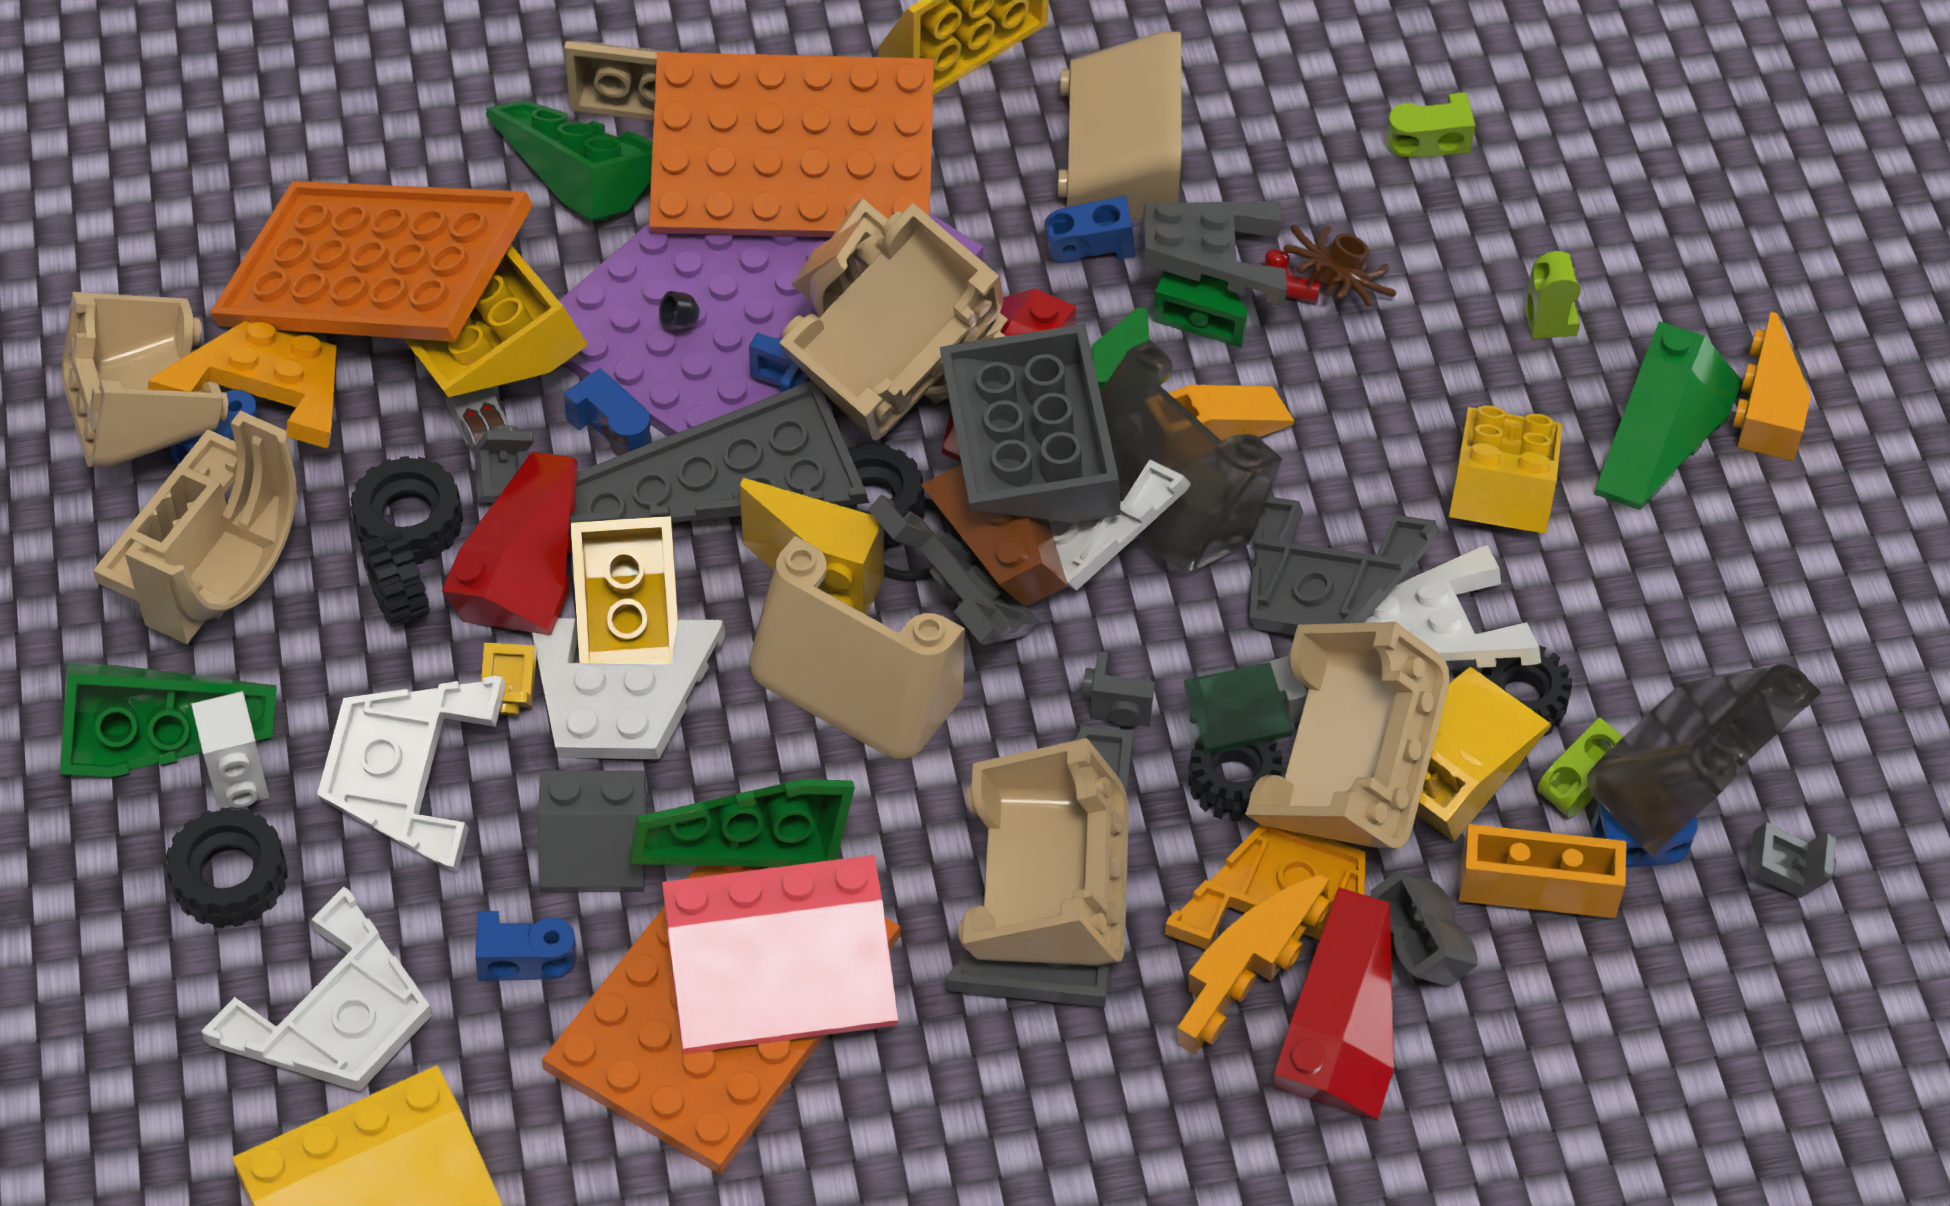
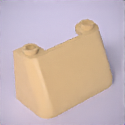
M1162 31L1070 60V69H1061L1060 96H1069L1068 170L1059 169L1058 197H1067V207L1126 195L1130 218H1142L1145 203H1178L1182 148L1181 32Z
M914 203L904 213L898 211L887 220L881 231L884 235L882 241L883 252L820 318L814 314H809L806 317L796 316L785 327L782 333L783 339L779 342L782 351L874 441L880 439L891 430L944 374L940 347L974 342L993 322L1004 302L999 275Z
M84 292L72 293L62 356V383L88 467L110 468L201 436L207 429L215 431L219 421L226 420L228 396L226 392H221L217 382H204L201 392L148 390V382L153 375L190 354L192 346L199 345L201 323L199 318L193 317L188 299Z
M794 536L776 560L750 653L751 674L754 680L764 688L885 756L894 759H907L915 756L923 749L963 698L965 628L935 613H923L914 616L899 633L818 589V586L823 582L827 574L826 558L818 548Z
M1397 622L1298 625L1289 652V665L1297 680L1309 688L1285 778L1278 775L1262 776L1255 783L1250 794L1246 816L1260 825L1379 849L1401 848L1407 843L1412 832L1449 689L1450 677L1446 661L1438 652Z
M1087 738L973 763L972 785H969L967 788V802L971 812L975 816L978 815L988 827L984 907L981 905L968 908L965 912L964 920L960 921L958 931L963 948L978 960L1092 966L1121 961L1125 950L1129 806L1124 786L1119 777Z

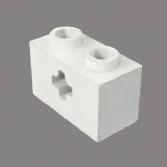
M243 691L192 703L199 739L218 809L246 807L255 801L270 798Z

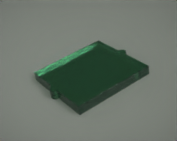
M1270 662L1184 680V688L1192 710L1189 714V721L1197 726L1205 754L1292 736L1293 730L1284 706L1286 704V694L1279 691Z

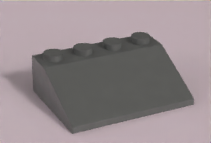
M1085 324L940 347L970 510L1069 523L1121 515L1119 477Z

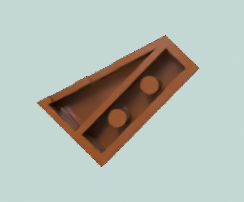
M962 465L921 484L996 582L1024 607L1068 587L1048 520L970 510Z

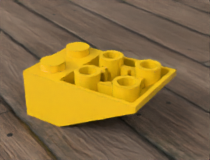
M1495 406L1468 407L1449 517L1546 534L1557 483L1563 423L1554 422L1553 419L1542 414H1528L1525 417L1507 414L1503 409Z
M1470 666L1449 683L1416 815L1455 842L1467 828L1468 824L1472 822L1548 731L1551 723Z

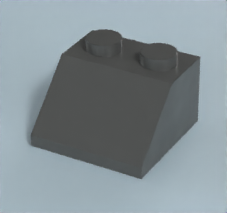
M645 770L540 771L538 801L540 893L645 892L646 864H630L629 852L637 816L648 814Z

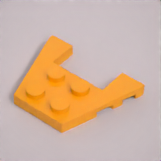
M243 321L153 375L149 379L148 390L201 392L204 382H217L218 385L243 390L255 396L296 407V409L287 420L286 431L288 437L328 448L332 428L337 345L320 341L310 335H299L285 330H275L269 323H249Z
M1259 825L1226 859L1225 865L1210 881L1205 880L1193 892V898L1180 911L1176 909L1169 916L1165 926V935L1207 950L1212 944L1229 907L1246 913L1271 895L1294 883L1318 874H1322L1329 879L1328 899L1332 901V904L1338 887L1365 895L1366 852L1331 839ZM1330 910L1318 928L1315 929L1309 925L1304 934L1320 940Z

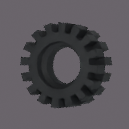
M396 530L360 543V551L364 567L368 572L369 582L372 584L374 596L378 600L379 608L389 626L395 627L430 614L429 600L425 593L426 589L420 578L419 568L415 564L414 555L409 550L408 542L404 538L403 533Z
M1539 645L1541 663L1522 665L1521 657L1496 658V667H1483L1481 674L1504 691H1506L1505 686L1509 683L1525 682L1534 685L1543 693V697L1538 700H1517L1551 723V727L1544 736L1552 733L1554 725L1559 727L1563 722L1571 695L1572 678H1568L1570 670L1566 664L1558 667L1560 657L1553 652L1547 658L1544 656L1546 647Z
M1231 722L1222 723L1221 733H1218L1213 726L1206 730V738L1199 736L1195 741V749H1192L1188 775V786H1191V795L1194 800L1200 798L1199 807L1205 812L1211 806H1214V817L1223 819L1224 812H1231V821H1240L1241 812L1247 811L1250 794L1255 783L1262 776H1282L1283 756L1281 750L1276 751L1277 742L1272 736L1263 741L1265 731L1259 727L1255 729L1253 734L1249 733V723L1240 722L1239 730H1232ZM1228 761L1242 762L1254 770L1255 776L1247 781L1233 782L1218 775L1216 767Z

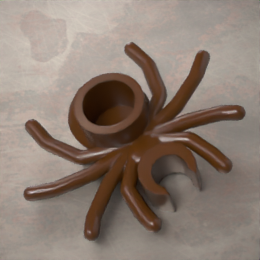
M1297 225L1291 226L1292 233L1307 249L1294 245H1285L1283 251L1308 258V260L1297 267V272L1303 274L1306 270L1314 267L1308 278L1309 286L1314 281H1320L1328 287L1324 296H1332L1339 284L1342 283L1340 290L1336 293V298L1340 300L1348 294L1352 286L1367 307L1372 305V299L1364 287L1389 297L1396 296L1397 293L1394 289L1370 281V279L1379 278L1389 270L1388 264L1384 263L1376 270L1364 272L1368 265L1366 258L1369 254V248L1361 239L1351 234L1340 233L1335 237L1333 243L1329 244L1326 248L1324 245L1325 237L1331 232L1332 228L1327 225L1318 232L1316 245L1304 235Z

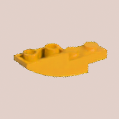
M1318 874L1294 883L1271 895L1242 915L1210 945L1188 973L1189 991L1198 996V998L1177 1027L1179 1046L1196 1056L1205 1042L1210 1045L1216 1042L1227 1024L1228 1017L1224 1013L1234 999L1242 1002L1253 987L1257 978L1253 971L1272 982L1280 968L1288 971L1293 966L1304 946V943L1299 940L1309 925L1315 929L1319 927L1332 905V901L1328 899L1329 879Z

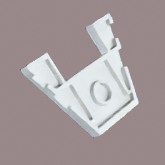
M1149 460L1125 499L1120 502L1121 515L1074 523L1048 520L1068 587L1077 591L1183 495L1191 485L1184 475Z
M1488 545L1479 547L1397 584L1364 622H1397L1438 652L1445 661L1474 660L1477 668L1496 667V658L1521 657L1522 665L1541 663L1539 645L1527 622L1475 634L1456 596L1457 594L1501 584L1499 566Z
M558 618L551 635L532 632L534 645L537 647V660L555 748L559 757L660 759L687 708L686 700L696 682L702 681L709 668L707 661L715 646L720 647L725 638L726 630L723 621L678 620L670 664L574 663L578 633L576 619Z
M483 677L481 682L461 685L458 681L439 684L438 688L410 692L409 689L343 698L317 795L322 801L443 868L458 873L469 827L465 822L419 815L443 720L452 719L496 727L506 688V682L503 677Z
M343 887L311 920L316 932L348 954L278 1026H274L234 997L201 1031L204 1042L212 1047L360 1092L432 1016L429 1003L396 956H392L381 940L379 932L373 923L364 916L357 906L356 899L352 893Z

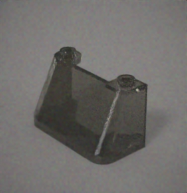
M1151 340L1132 347L1126 352L1100 391L1119 477L1120 502L1125 499L1149 460L1184 475L1191 483L1188 490L1138 536L1173 567L1182 570H1194L1250 544L1283 459L1264 443L1261 438L1255 435H1235L1221 441L1160 386L1169 379L1173 368L1172 362Z
M1776 664L1686 680L1672 690L1591 767L1587 774L1589 789L1605 809L1653 856L1734 780L1737 775L1735 761L1742 767L1822 692L1802 671L1787 664ZM1731 753L1738 756L1734 759Z

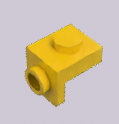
M484 642L481 681H483V677L499 676L503 677L506 682L499 715L515 716L519 714V707L533 708L537 647L535 645Z

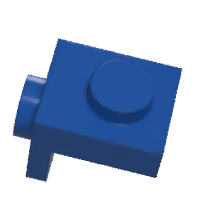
M757 332L749 344L750 376L780 386V393L811 381L782 351L779 343L782 340L781 338H772Z

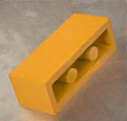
M1468 824L1460 861L1458 901L1616 918L1625 889L1626 841Z

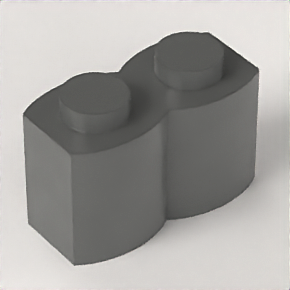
M1398 869L1371 890V897L1390 903V930L1394 934L1396 953L1403 966L1412 975L1451 986L1477 966V954L1474 944L1467 932L1454 923V914L1450 900L1437 883Z

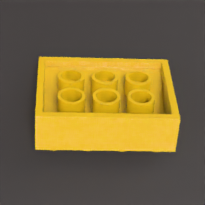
M920 0L906 9L879 45L878 57L934 58V96L1048 25L1049 0Z
M512 245L509 246L455 342L403 338L448 397L550 373L561 364L570 361L575 354L588 346V343L564 306Z
M438 1065L232 1157L241 1188L250 1206H503L463 1114Z

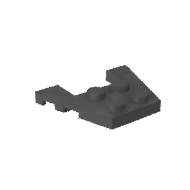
M1281 202L1145 203L1142 216V264L1196 281H1200L1202 274L1225 280L1227 290L1244 295L1246 287L1267 293L1266 302L1284 306L1287 292L1286 269L1237 262L1235 232L1279 238L1282 224Z
M880 495L869 507L868 510L893 540L920 549L933 564L929 569L931 575L942 586L949 590L954 589L961 597V600L958 602V608L954 613L981 644L1027 636L1040 622L1028 607H1024L996 582L969 546L944 531H941L936 536L922 518L910 511L903 518L894 508V502L883 495Z
M1259 495L1256 503L1258 528L1255 529L1254 537L1256 566L1252 570L1250 619L1254 629L1295 635L1298 625L1364 623L1438 538L1440 532L1436 520L1394 515L1378 553L1372 555L1292 543L1291 540L1304 513L1300 502Z

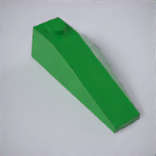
M526 100L486 108V117L566 206L579 212L587 220L604 221L612 214L628 211L651 181L653 142L639 134L626 131L622 133V138L605 133V124L591 121L587 124L568 122V114L566 112Z
M1659 321L1594 495L1641 510L1674 476L1675 470L1689 455L1693 456L1702 447L1703 441L1715 429L1719 430L1728 421L1740 390L1742 379L1706 336Z
M67 662L59 774L116 777L128 774L131 770L159 763L163 765L175 762L179 758L203 753L191 704L241 691L244 693L255 740L271 738L273 736L277 686L120 665Z
M800 779L637 816L629 852L630 864L783 867L837 860L855 789L853 780Z

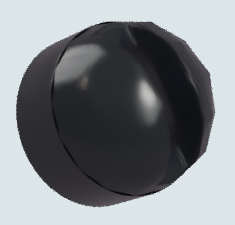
M668 291L664 294L659 307V318L665 329L683 330L691 328L698 321L700 309L691 295L675 291Z

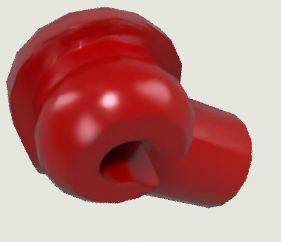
M1277 249L1269 250L1265 254V263L1262 265L1286 269L1287 292L1285 297L1317 303L1321 282L1314 281L1309 286L1307 277L1294 275L1288 267L1290 259L1288 253Z

